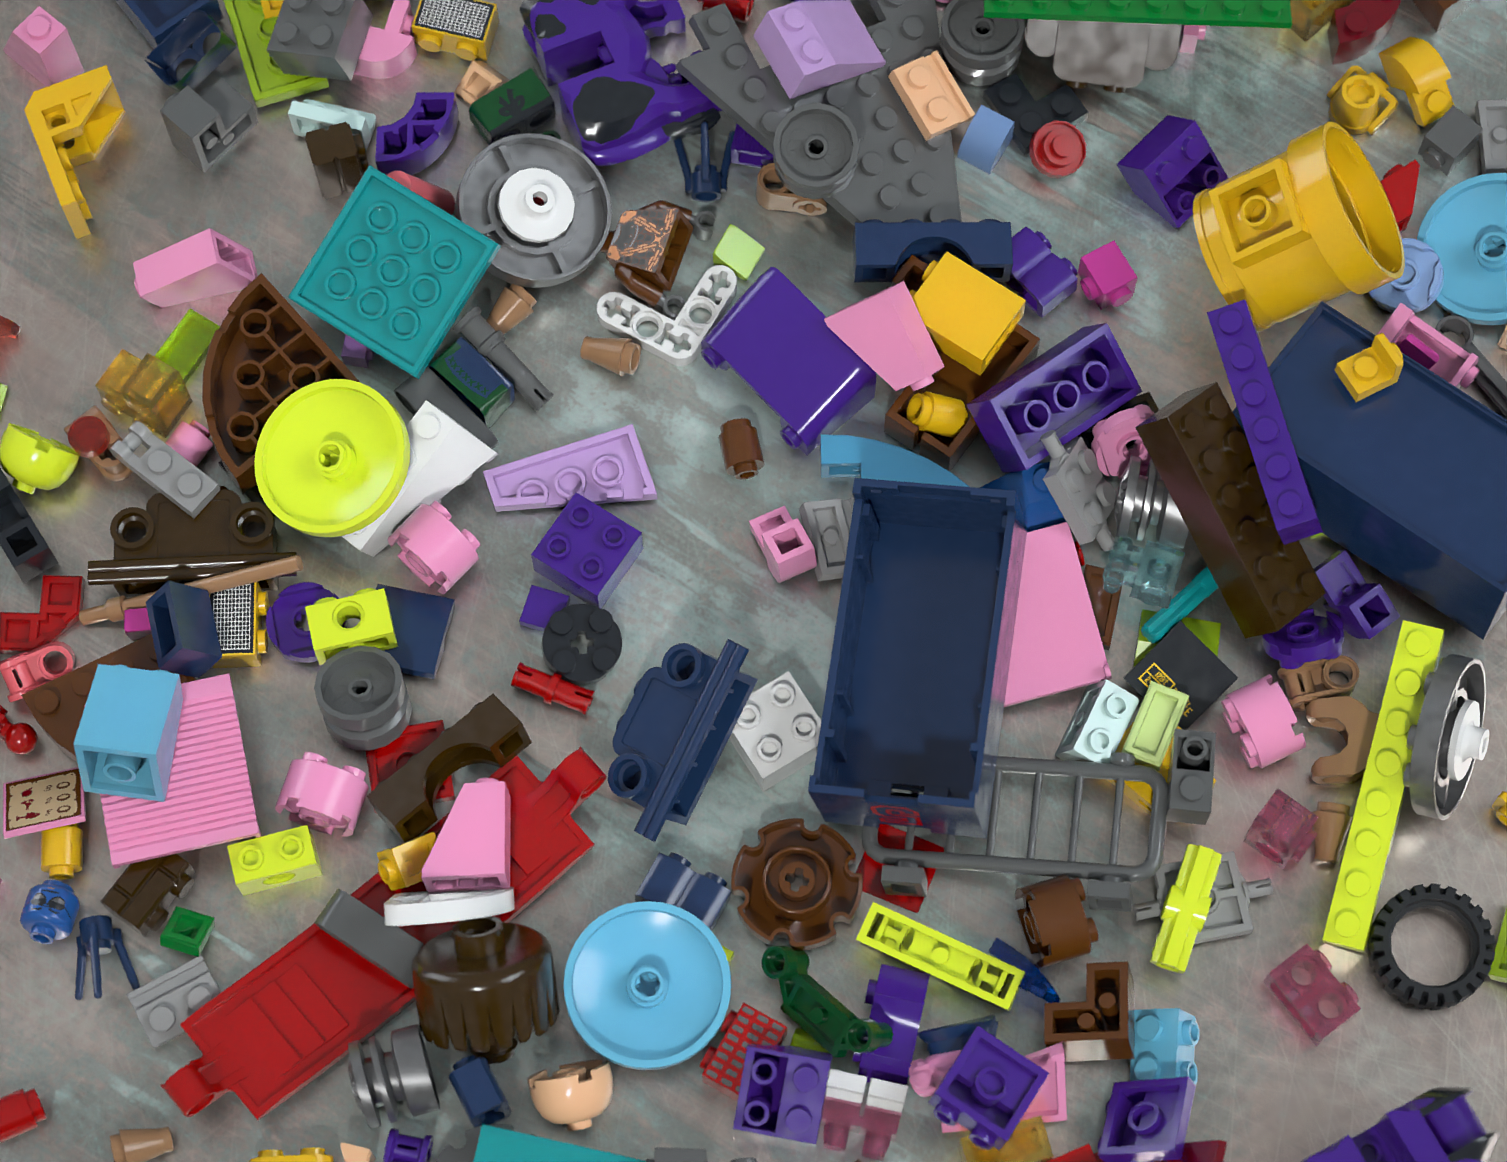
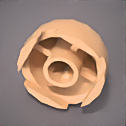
M601 1059L560 1065V1070L553 1072L551 1077H548L546 1069L527 1078L530 1096L536 1110L543 1118L554 1124H566L568 1131L581 1130L592 1126L591 1118L604 1112L610 1104L613 1094V1076L608 1060L604 1063Z

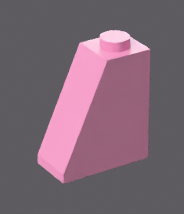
M40 6L12 31L3 49L5 54L46 87L84 72L67 28Z
M211 228L133 262L136 276L134 285L137 293L141 298L161 308L240 291L257 277L252 250Z
M904 281L847 306L824 319L827 327L895 391L909 385L913 391L921 389L933 383L932 374L945 367Z
M481 778L476 780L475 783L463 784L422 868V880L428 893L510 889L511 797L505 781H498L494 778Z

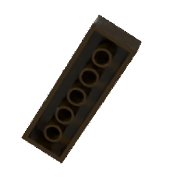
M1217 382L1184 392L1135 427L1245 639L1279 631L1326 594L1299 540L1283 544L1277 532L1250 445Z

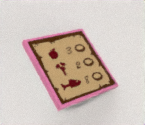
M78 767L3 783V836L5 839L86 821L85 792Z

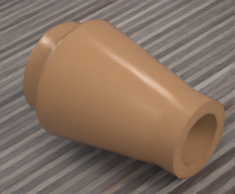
M511 284L509 288H503L486 321L495 331L501 330L503 334H506L534 312L532 308L537 301L521 286Z
M586 336L581 345L580 356L582 359L598 364L620 376H624L626 373L632 375L639 365L641 347L639 344L633 343L631 338H593Z
M1333 802L1317 803V810L1312 811L1315 843L1314 860L1339 863L1340 852L1353 819L1352 816H1349L1350 806Z
M169 1126L163 1128L119 1129V1134L109 1136L114 1162H147L164 1153L174 1151Z

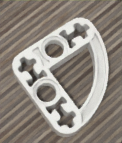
M510 887V889L428 893V891L395 894L384 903L385 925L388 926L476 919L503 914L515 909L513 887Z

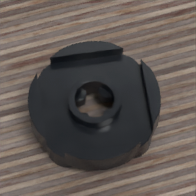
M589 604L567 606L554 613L544 629L541 642L543 659L550 670L552 668L554 672L562 675V679L575 685H589L599 682L612 671L619 660L622 651L620 629L610 612L605 609H599ZM578 635H585V638L593 643V646L587 648L586 654H579L577 647H571L570 642L575 641Z

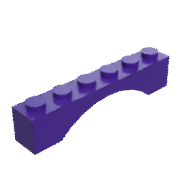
M1246 300L1207 312L1270 511L1283 544L1285 545L1322 533L1323 530Z

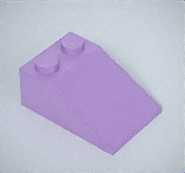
M850 0L797 1L767 11L753 35L789 99L884 67L886 64Z

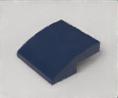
M377 584L376 590L383 588L385 590L398 647L383 651L390 653L399 663L402 673L435 679L445 649V636L455 610V599Z

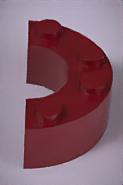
M1356 0L1349 6L1334 9L1327 31L1332 65L1355 60L1376 48L1391 29L1401 0Z

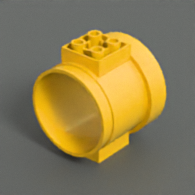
M1327 122L1293 138L1288 144L1287 151L1218 183L1212 189H1205L1194 197V226L1208 269L1228 305L1246 300L1257 332L1270 328L1274 323L1284 322L1315 308L1322 301L1326 303L1350 291L1359 295L1365 294L1400 278L1404 273L1405 256L1402 239L1386 193L1359 145L1342 126L1335 122Z

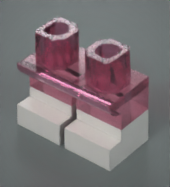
M830 1069L821 1119V1126H824L823 1148L845 1152L849 1132L866 1135L861 1156L883 1161L890 1141L895 1142L908 1086L871 1078L864 1115L860 1116L867 1077Z

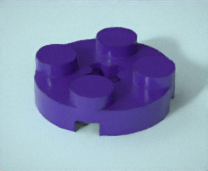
M314 582L293 584L278 594L279 598L272 607L270 605L266 615L267 632L272 644L285 659L302 663L316 662L318 660L314 652L310 630L304 631L303 628H297L296 623L302 622V615L306 614L305 606L314 605L317 600L326 597L340 598L335 593L333 594L330 590L324 589L322 585ZM348 620L342 624V627H348Z
M1307 608L1279 631L1262 635L1264 650L1270 657L1279 660L1280 666L1285 669L1299 668L1305 662L1338 658L1343 652L1344 630L1342 620L1338 615L1326 611V617L1315 616L1314 609Z

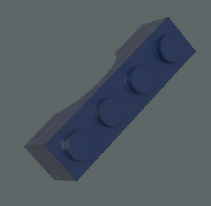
M870 219L863 223H855L853 233L854 282H892L898 270L907 262L911 255L915 257L925 254L943 256L946 251L996 282L1009 281L1013 266L1011 222H1000L996 219H984L979 222H961L957 219H946L941 222H922L917 219H908L901 223H884L881 220Z

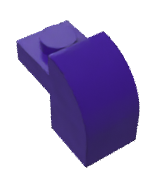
M1338 550L1314 568L1326 592L1323 596L1327 603L1323 606L1327 611L1333 612L1341 618L1343 629L1351 636L1358 639H1371L1401 617L1381 584L1366 583L1346 550Z

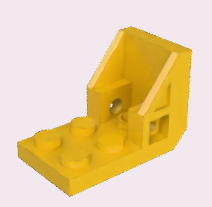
M107 65L34 91L24 109L55 192L76 239L91 234L86 220L93 217L80 189L74 167L96 159L125 114ZM72 139L75 141L72 148H62L64 142Z

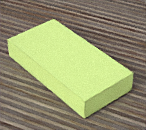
M1151 681L1122 753L1131 754L1135 757L1136 763L1159 771L1173 739L1174 730L1177 729L1187 705L1189 695Z

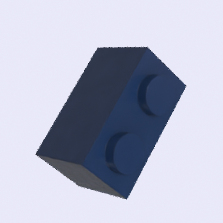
M167 581L145 602L160 670L200 678L222 658L208 590Z

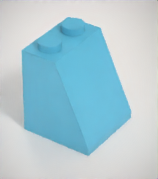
M98 664L73 744L84 792L165 802L183 704L179 674L170 673L165 670L134 669L125 665L111 666Z

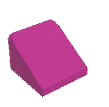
M1412 334L1400 337L1395 343L1402 353L1427 369H1430L1440 359L1437 353Z
M147 607L128 609L124 612L125 634L132 641L152 634Z

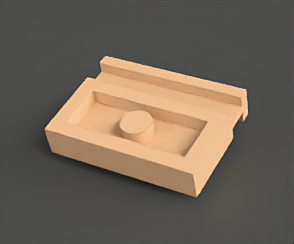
M937 50L932 52L931 55L920 57L892 70L888 76L926 141L957 127L963 122L970 121L975 115Z

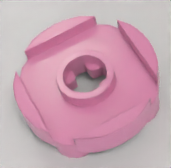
M1140 404L1134 408L1120 411L1108 419L1097 422L1092 430L1094 439L1091 450L1096 456L1098 468L1104 475L1110 478V474L1118 476L1120 479L1132 455L1141 457L1139 475L1146 476L1151 457L1135 427L1155 414L1149 406ZM1132 440H1137L1134 442L1135 447L1128 450L1125 445Z

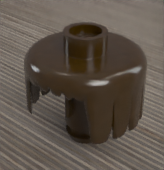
M493 916L461 920L453 926L452 930L446 931L425 943L416 952L412 960L411 972L420 1031L426 1041L430 1043L434 1041V1044L441 1049H449L450 1037L456 1051L466 1052L468 1039L471 1043L470 1052L472 1055H475L476 1058L485 1057L489 1064H498L513 1057L518 1045V1041L514 1038L516 1034L519 1042L525 1043L531 1038L533 1027L535 1035L542 1036L548 1030V1023L552 1027L557 1020L560 1005L552 948L548 939L541 932L531 927L502 922L499 918Z

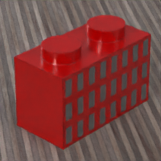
M746 1003L742 1004L738 1012L730 1011L720 1030L725 1036L718 1048L712 1045L709 1047L699 1066L704 1070L702 1074L703 1083L737 1102L747 1046H781L787 1036V1026Z

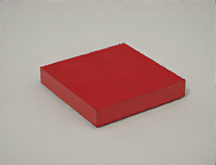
M443 720L408 725L401 736L387 746L366 751L371 792L381 781L388 779L403 767L413 755L420 753L435 741L445 730ZM452 774L441 785L435 803L455 800Z

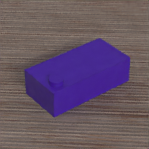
M1103 323L1082 327L966 405L1001 471L1007 473L1028 470L1049 455L1043 442L1040 440L1041 436L1046 432L1055 430L1063 446L1140 394L1142 389L1108 324Z

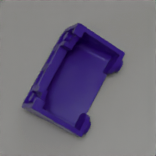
M769 267L754 281L702 340L701 355L706 363L715 370L718 367L725 371L731 368L780 417L781 427L783 428L780 431V435L786 444L794 450L799 448L807 456L820 445L821 434L832 435L875 397L876 372L827 327L824 321L827 317L783 273L775 267Z

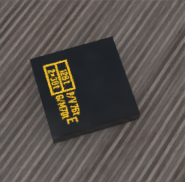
M1181 621L1123 677L1143 698L1151 681L1189 695L1187 705L1178 724L1184 730H1187L1238 679Z

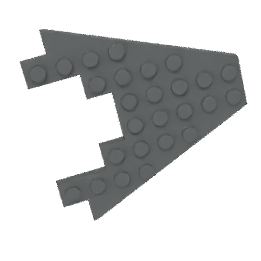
M868 0L880 23L869 26L866 29L886 61L884 67L789 99L770 65L759 68L725 3L692 15L688 23L703 51L679 60L675 66L677 71L771 154H773V141L777 126L787 113L801 105L812 103L831 105L849 117L857 130L860 146L855 174L843 190L823 199L852 225L863 223L870 219L881 220L884 223H901L908 219H917L922 222H941L946 219H957L962 222L951 130L926 141L888 78L892 70L920 57L931 55L936 50L942 57L935 0ZM815 147L809 149L812 154H820L816 151Z

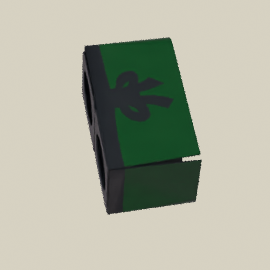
M534 67L533 70L532 68L526 70L479 98L468 109L470 121L488 145L508 136L530 133L554 119L556 115L555 102Z

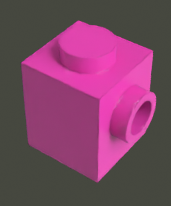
M1114 240L1080 258L1078 275L1081 278V288L1090 301L1095 300L1100 310L1110 305H1113V307L1121 306L1132 298L1138 277Z

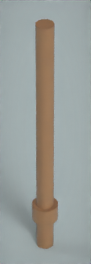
M299 555L185 583L184 585L208 590L209 594L302 571L303 562ZM157 591L131 598H126L122 595L107 599L106 604L80 610V622L85 626L109 619L112 622L124 620L125 610L146 608L145 602Z

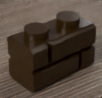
M347 122L329 126L327 131L321 128L307 132L305 139L322 197L329 199L343 195L345 190L347 193L353 192L369 167L361 134L353 135L350 124Z
M178 854L131 863L100 902L110 913L145 937L150 930L155 932L164 924L169 915L166 909L176 897L182 899L190 891L195 881L192 878L195 870L190 863Z

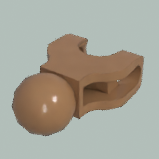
M1350 696L1322 698L1311 701L1305 707L1308 722L1314 727L1337 730L1343 735L1346 747L1340 753L1320 757L1314 762L1311 768L1312 780L1317 784L1356 783L1364 777L1379 713L1369 711L1363 703Z

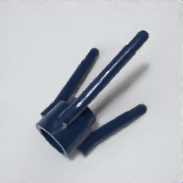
M707 122L701 123V165L695 166L693 173L690 170L682 139L673 140L685 180V193H691L693 200L697 202H714L721 198V192H727L731 146L735 131L729 132L720 173L717 172L715 165L710 164Z
M96 915L80 920V936L76 937L78 953L75 999L81 1000L83 998L87 955L91 958L94 997L96 999L102 997L100 956L110 953L112 951L111 945L115 946L133 991L141 987L124 946L122 931L120 928H113L112 918L106 915Z

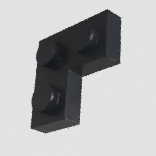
M1014 73L984 90L983 99L991 110L1015 122L1012 139L1023 155L1029 153V144L1033 134L1044 124L1052 121H1066L1076 126L1088 118L1089 112L1067 84L1035 101L1017 74Z

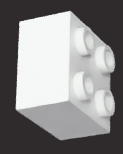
M788 671L751 693L729 740L764 792L816 760L821 719Z

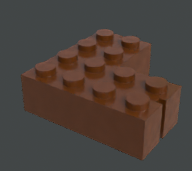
M911 255L893 278L891 286L904 281L909 292L911 290L917 292L924 283L922 276L929 265ZM1017 324L981 375L976 374L937 349L945 367L932 374L933 383L916 391H913L910 385L904 389L885 414L884 432L912 451L917 445L920 446L919 455L951 471L981 432L966 404L1037 358L1040 338ZM928 391L962 400L968 413V421L959 434L953 438L921 431L919 427L907 420V407L910 399L916 393L922 394Z

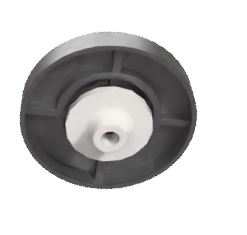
M526 133L512 135L484 148L467 168L459 185L455 203V216L457 219L501 246L487 271L501 280L524 287H550L567 282L582 273L601 250L611 225L610 195L599 170L585 154L571 144L543 134Z
M1456 654L1442 657L1436 672L1430 671L1426 676L1424 683L1425 699L1418 724L1411 726L1407 737V748L1412 749L1411 762L1406 766L1403 777V785L1410 787V799L1415 813L1441 820L1449 818L1457 808L1470 779L1475 759L1483 760L1489 743V730L1482 728L1486 702L1484 666L1479 659Z

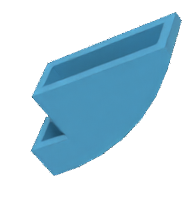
M821 434L820 436L821 478L860 477L864 479L969 487L945 468L902 447L874 439L849 435Z

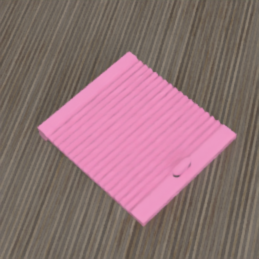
M1067 522L1027 532L1004 707L1098 683L1106 679H1112L1072 533Z
M229 673L181 684L183 704L165 802L100 794L111 863L114 869H118L126 864L248 837H261Z

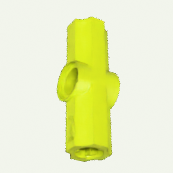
M1188 844L1175 884H1171L1161 911L1160 919L1163 921L1149 961L1160 968L1182 974L1186 970L1197 932H1201L1210 909L1212 898L1209 895L1221 863L1222 855L1213 849Z

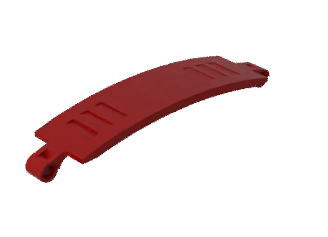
M579 747L578 750L567 756L556 769L553 768L543 782L536 778L518 756H515L506 765L497 769L488 777L498 781H505L511 797L510 887L514 888L515 909L493 916L499 918L502 922L512 921L595 846L572 819L571 814L604 783L607 776L582 747ZM449 813L424 834L434 831L436 838H438ZM378 872L350 895L385 918L384 903L393 895L427 891L424 882L420 881L406 888L391 890L389 885L381 879ZM459 921L403 925L398 927L425 944L432 938L452 930L453 926ZM314 923L179 1024L200 1049L202 1057L190 1061L188 1065L180 1068L160 1086L187 1118L199 1113L227 1092H234L258 1121L349 1054L348 1043L359 1040L362 1044L415 1002L414 988L412 989L327 934Z

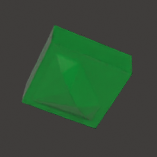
M176 906L160 936V946L199 957L215 927V918Z

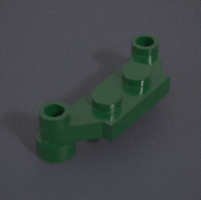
M771 946L765 950L762 956V969L769 978L779 980L783 998L780 1009L834 1057H845L848 1050L855 1053H868L875 1051L877 1048L890 1045L893 1039V1031L890 1025L885 1022H876L870 1018L859 1019L808 974L807 970L810 961L805 951L793 950L789 946Z

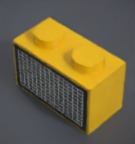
M420 0L412 23L415 44L430 52L442 50L454 53L465 60L480 59L487 61L499 25L497 4L481 0Z
M254 582L209 594L222 658L212 667H261V654L268 652V633L266 629L262 630V616L267 615L269 610L268 593L262 592L259 583Z

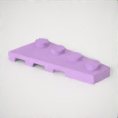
M633 424L483 471L496 512L564 507L575 492L595 504L657 499V492Z

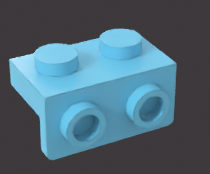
M1180 1008L1134 1010L1135 1059H1131L1130 1081L1190 1077L1196 1085L1198 1071L1194 1063L1195 1045L1199 1041L1200 1033L1195 1016Z

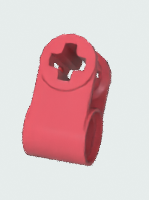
M54 641L0 661V672L10 692L7 696L9 702L20 700L23 698L21 695L71 672L75 664V654L72 648L64 642ZM52 651L63 653L67 658L66 668L60 671H53L48 668L45 663L46 654Z

